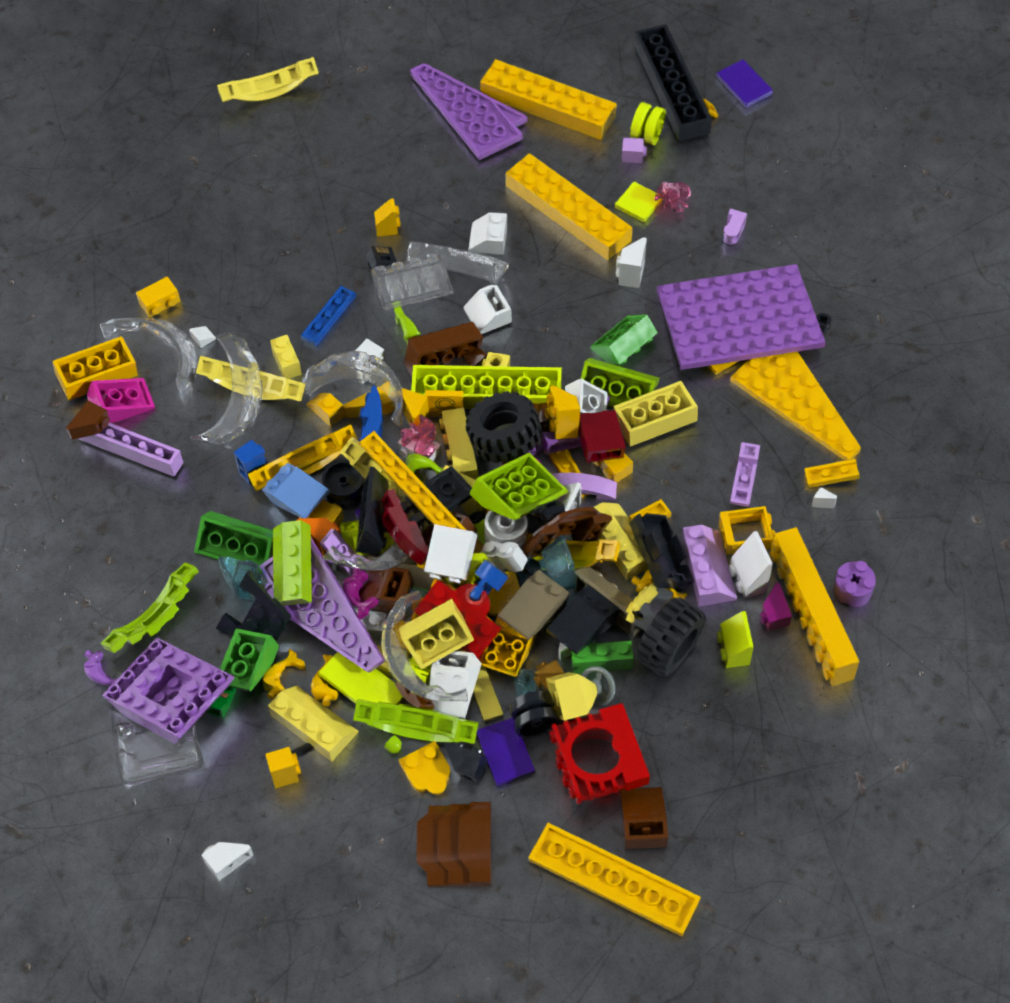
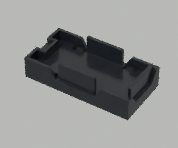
M646 513L642 517L641 514H637L629 524L656 588L685 590L694 582L688 565L680 564L687 556L677 534L673 536V530L667 516Z

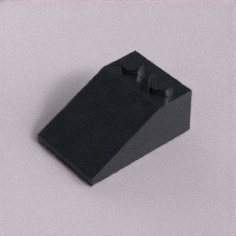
M588 585L575 595L550 624L546 632L577 655L615 624L619 607Z

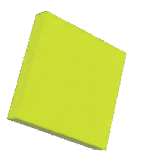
M633 182L615 203V208L645 223L663 201V196Z

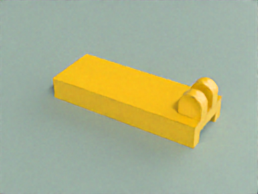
M856 459L805 468L808 488L860 478Z

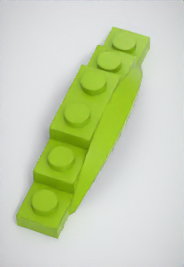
M186 562L170 575L158 598L142 615L131 623L111 631L100 643L104 649L115 653L126 642L134 645L142 639L144 634L152 637L158 633L161 627L179 611L176 603L181 601L189 591L186 584L194 579V576L199 572L198 569Z
M361 699L356 701L353 718L354 721L364 722L369 726L408 738L451 743L462 741L475 744L479 723L459 719L458 716L439 713L436 710L422 709L400 703L396 705Z

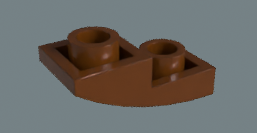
M400 679L395 684L401 695L413 706L430 710L435 708L431 696L426 691H419L414 681Z

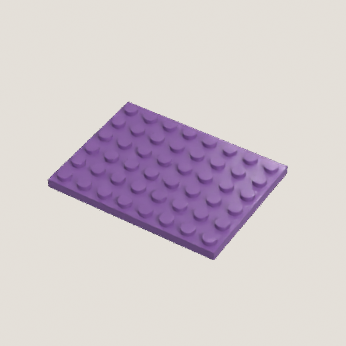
M797 264L657 286V293L681 370L825 347V339Z

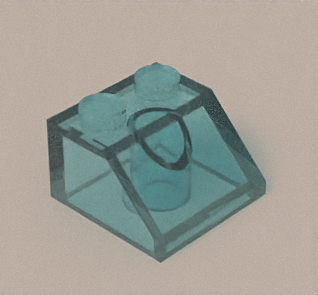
M563 534L541 551L542 560H539L541 571H545L549 578L564 589L571 590L575 589V565Z

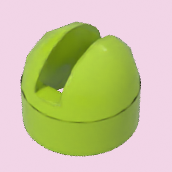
M394 735L386 742L384 748L391 753H397L400 751L402 743Z

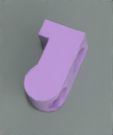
M730 208L727 225L724 227L723 241L726 244L733 245L737 243L746 224L747 213Z

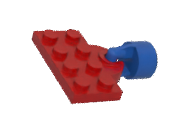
M488 559L484 560L475 571V574L481 578L477 584H464L453 591L443 582L437 580L414 610L416 614L421 616L452 599L474 638V641L461 647V649L465 652L474 653L478 659L502 629L486 617L491 605L488 594L493 588L499 591L508 579V574Z

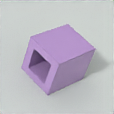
M623 138L622 162L642 163L643 156H646L647 146H643L644 139Z

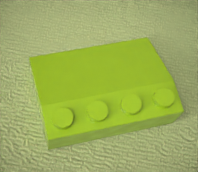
M530 452L478 477L470 491V495L482 507L512 520H517L531 513L538 505L554 501L568 493V490Z

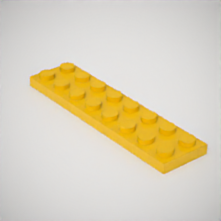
M550 823L546 824L528 857V861L681 937L701 900L700 896Z

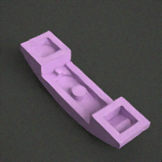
M741 443L730 504L749 507L760 445Z
M583 473L552 474L562 485L581 483V494L596 495V499H616L617 482Z

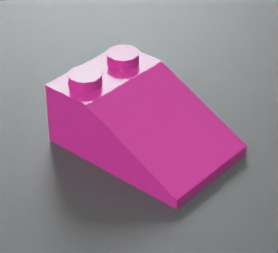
M144 378L92 381L86 394L89 401L107 410L110 418L109 423H115L155 408Z

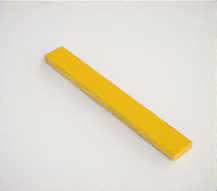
M375 431L359 442L364 451L433 525L466 530Z

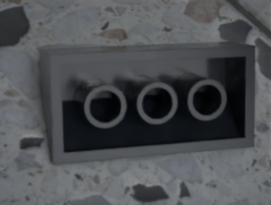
M372 466L369 468L362 488L356 552L379 556L381 549H385L387 537H384V533L387 530L381 520L385 512L381 499L386 491L389 490V481Z

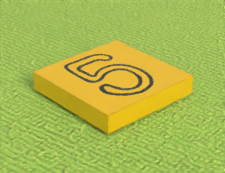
M425 390V396L428 397L429 417H442V411L464 407L463 391Z

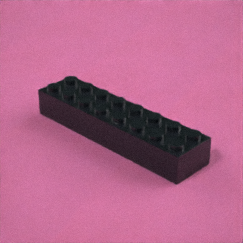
M667 24L635 31L634 46L661 105L666 110V116L678 141L710 134L712 118Z

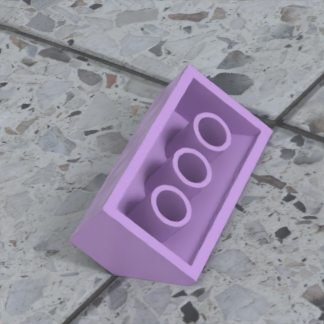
M704 525L684 527L682 543L687 556L688 567L694 579L693 587L698 607L737 601L720 531Z

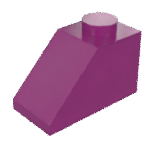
M775 583L763 604L762 612L759 614L762 625L765 624L767 631L790 626L792 614L780 583Z

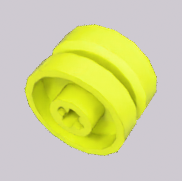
M641 102L632 121L630 138H644L645 143L655 145L664 126L666 110L657 106L652 110L650 104Z

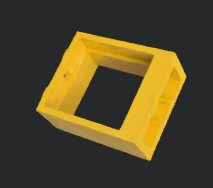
M766 506L720 512L719 526L726 555L735 554L745 542L734 541L731 524L753 521L761 522L764 538H761L766 550L772 549L771 543L774 539L775 530H771L772 518L771 514L767 513Z

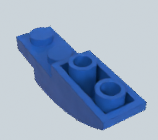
M372 386L371 391L367 392L365 407H362L359 417L362 419L363 426L361 429V439H358L359 442L373 431L380 438L382 436V406L376 386Z

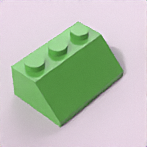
M628 315L593 343L590 348L609 364L622 365L628 361L627 358L638 353L641 350V346L651 342L653 336L658 332L648 315Z

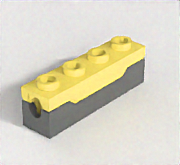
M652 582L649 587L645 586L643 591H640L633 602H630L626 610L629 613L626 620L646 631L653 618L671 600L674 593L665 588H656L654 582Z

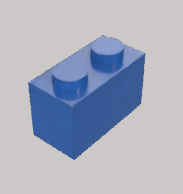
M250 440L234 451L238 472L249 484L252 482L248 473L268 463L264 457L265 450L253 440Z

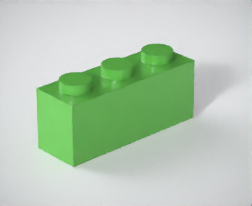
M631 640L589 644L577 655L571 651L572 672L576 674L583 673L592 666H599L607 671L633 669L634 658Z

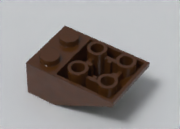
M390 566L364 571L369 578L364 582V588L359 590L361 602L370 597H375L379 601L378 605L370 610L402 615L414 584L410 569Z
M662 787L635 788L628 791L621 789L625 849L667 847L668 828Z

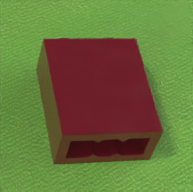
M604 410L580 414L578 433L586 463L624 458L626 446L616 411Z

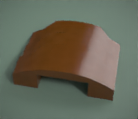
M594 507L568 510L556 516L552 521L542 525L526 540L521 550L527 559L542 556L555 537L571 534L573 541H596L612 521V517L600 513Z
M491 802L429 806L428 814L417 821L416 862L427 873V887L491 886Z

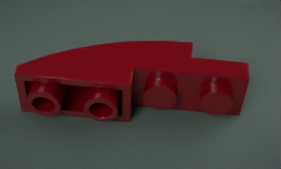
M394 489L387 490L381 499L385 510L381 520L392 539L403 552L416 563L422 565L427 559L429 547L425 544L422 532L418 528L416 521L408 522L407 515L404 513L400 499Z

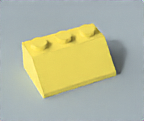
M452 599L399 627L401 639L421 669L474 641L461 612Z

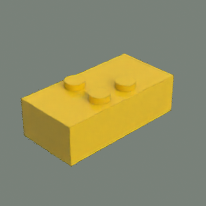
M122 336L52 361L55 374L68 401L86 395L92 381L130 379L138 376L136 362Z

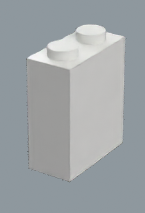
M434 525L424 572L430 574V578L437 580L445 577L449 578L448 581L453 583L467 582L477 534L472 531Z

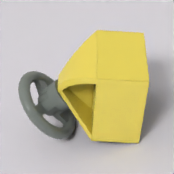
M599 666L587 668L582 675L567 672L546 678L549 692L555 704L554 709L561 720L587 715L592 705H606L613 699L615 694V682L612 675L606 669ZM597 672L595 679H587L589 674ZM603 675L608 680L609 693L603 688ZM600 694L603 699H595L596 695Z

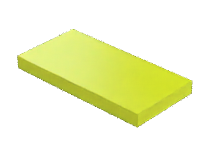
M339 652L330 659L318 674L355 704L357 699L398 705L404 699L395 686L396 683L379 670L374 669L370 673L366 672Z

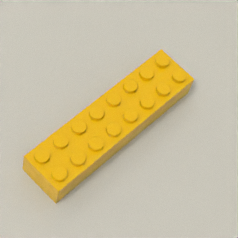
M496 59L480 81L481 93L507 106L599 140L603 139L616 118L617 103Z
M530 153L506 172V187L607 261L632 241V226Z
M797 527L775 533L771 543V561L776 563L778 576L785 583L786 594L791 596L793 609L800 616L801 627L806 629L808 642L815 649L816 660L824 668L823 674L825 679L829 680L831 686L854 680L860 661Z

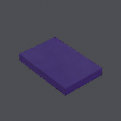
M744 59L716 73V78L745 108L773 94V89Z
M513 718L477 730L476 736L483 754L488 760L487 764L496 786L535 773V768L522 737L516 734Z

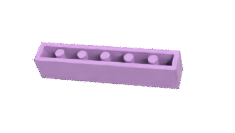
M111 423L106 428H103L99 434L78 438L175 477L183 464L180 450Z

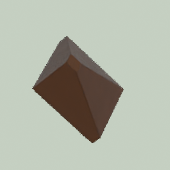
M480 348L464 354L463 358L469 366H481L483 359H487V354Z

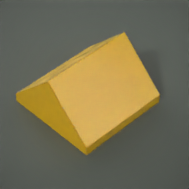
M402 388L400 389V397L405 418L410 427L422 433L429 419L428 397Z

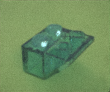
M219 556L218 562L223 579L236 599L254 602L256 598L239 587L248 570L254 573L253 577L259 584H262L257 563L251 560L242 561L236 560L233 557L225 558Z

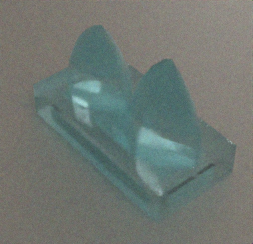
M522 669L517 678L513 677L516 697L536 691V685L533 681V670Z

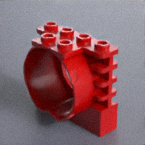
M623 703L599 709V713L594 715L590 713L584 718L576 717L575 720L570 722L566 720L560 725L552 724V731L549 732L552 744L556 743L558 749L555 750L557 757L555 759L558 770H562L564 788H568L571 799H575L577 804L587 799L590 801L594 798L610 796L621 789L628 791L649 785L650 775ZM585 740H605L612 743L613 750L619 754V762L612 770L606 773L591 774L583 771L576 765L572 758L571 749Z

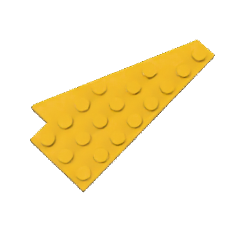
M798 352L748 359L731 376L730 381L844 461L853 459L860 452V445Z

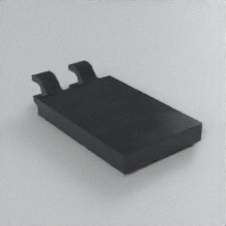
M452 466L423 483L449 512L472 498L470 495L472 487ZM405 495V501L400 503L404 513L408 515L413 508L417 512V514L410 517V521H416L418 528L425 521L430 525L431 522Z

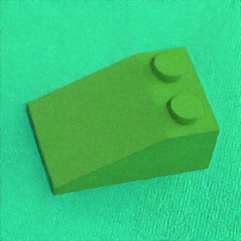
M241 629L235 630L220 666L221 670L234 677V680L228 687L246 691L253 690L272 665L279 645L271 635Z

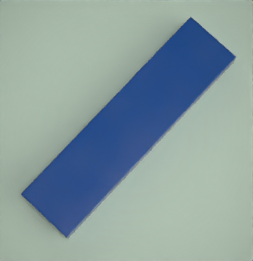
M340 286L300 335L301 339L317 346L355 299L356 293Z

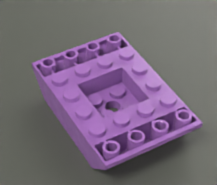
M156 638L102 696L125 717L176 744L234 680V677Z

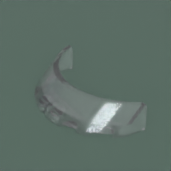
M414 241L409 242L406 257L407 263L471 275L489 281L495 286L509 267L506 261L498 260V258Z
M118 318L100 323V328L105 338L109 337L116 330L121 329L129 332L140 326L148 327L176 348L178 372L175 380L178 390L183 392L195 380L198 360L195 346L189 336L176 325L156 318Z
M229 332L216 335V339L228 357L232 372V392L228 407L221 419L212 428L202 434L191 436L190 440L214 445L228 442L243 434L244 430L254 421L258 413L263 389L258 371L260 369L257 359H254L247 346L248 343L243 338Z
M349 351L341 354L334 353L317 365L313 364L307 369L301 382L306 383L304 391L309 395L328 383L342 379H359L378 386L388 395L395 407L391 421L401 428L403 409L402 389L393 370L380 358L361 351Z
M399 489L396 495L401 503L405 501V494ZM414 508L407 515L408 522H410V517L417 514ZM424 524L420 527L421 532H423ZM393 540L384 553L372 560H367L359 554L346 556L335 546L329 548L323 560L340 566L379 571L394 568L404 563L409 556Z
M417 590L400 597L395 602V606L390 611L387 619H385L382 628V653L385 662L388 664L389 671L402 686L421 697L438 701L467 702L468 693L466 688L454 693H446L438 685L428 686L413 670L407 656L406 645L401 639L399 627L410 621L414 610L421 602V593Z

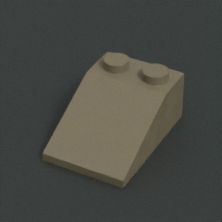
M538 570L525 581L498 614V618L529 640L566 607L570 592Z

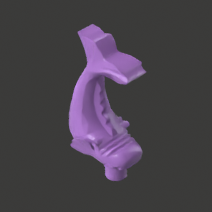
M90 650L85 652L84 656L89 659L84 664L86 676L98 684L111 686L117 679H111L110 676H107L102 671L101 661L104 656L103 652L99 650L95 653Z

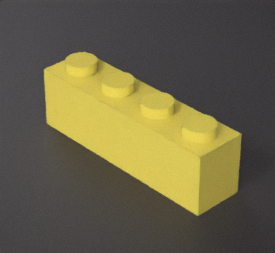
M464 407L442 411V419H439L440 429L445 431L442 437L444 445H448V450H446L447 460L452 462L450 466L455 470L476 480L478 478V468L474 450L466 432Z

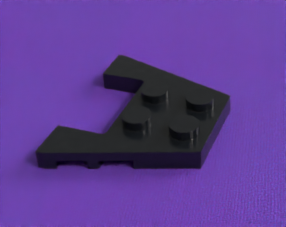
M248 570L239 587L256 598L243 623L225 613L216 629L234 635L236 629L271 635L277 642L292 616L275 597L272 598L266 592V587L263 584L258 583L253 577L254 573Z

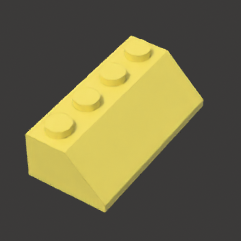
M682 381L613 406L622 435L629 446L636 445L698 420V406Z
M606 502L594 506L600 513L612 517V521L597 539L618 540L621 543L617 562L614 563L625 579L628 580L647 570V564L629 524L631 520L621 506L617 503Z
M297 685L281 691L268 705L272 718L304 742L310 743L316 751L331 762L358 733L357 729Z

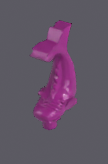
M354 568L352 570L353 575L342 581L344 583L343 591L350 603L358 608L357 618L362 620L365 616H368L371 608L378 605L379 601L375 597H370L361 602L359 590L364 588L363 584L369 577L366 572L360 571L359 568Z

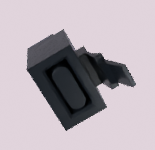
M371 245L366 259L369 272L372 273L373 284L380 285L379 274L394 275L398 263L392 247L384 248V246Z

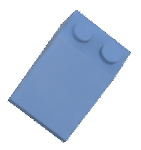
M289 463L281 467L273 479L269 480L262 489L275 506L301 518H307L331 492L304 471Z

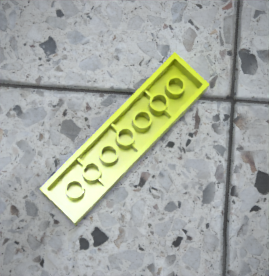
M413 365L411 391L425 395V390L463 391L464 409L475 408V404L478 401H483L484 397L493 396L494 393L502 394L506 391L519 393L520 396L524 395L532 403H547L546 396L550 392V386H556L561 389L562 368Z

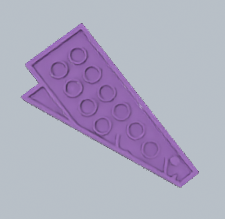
M425 63L410 69V75L479 160L523 139V134L517 127L527 122L526 115Z
M311 538L312 603L283 607L292 616L290 618L292 621L370 673L383 664L385 659L363 622L357 618V612ZM272 556L259 567L268 580V583L264 585L266 587L265 590L274 598Z

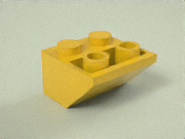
M550 386V392L546 396L548 408L545 409L546 419H549L550 432L554 433L555 439L578 437L581 409L577 397L556 386Z

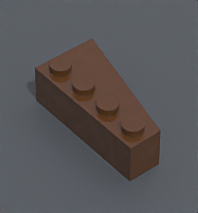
M473 321L440 331L430 332L422 336H415L408 341L403 364L411 376L413 374V365L448 364L454 357L458 356V358H461L464 354L480 348L483 336Z

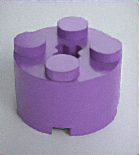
M864 561L848 562L839 567L833 587L836 599L842 604H848L849 607H861L867 604L876 584L873 570Z

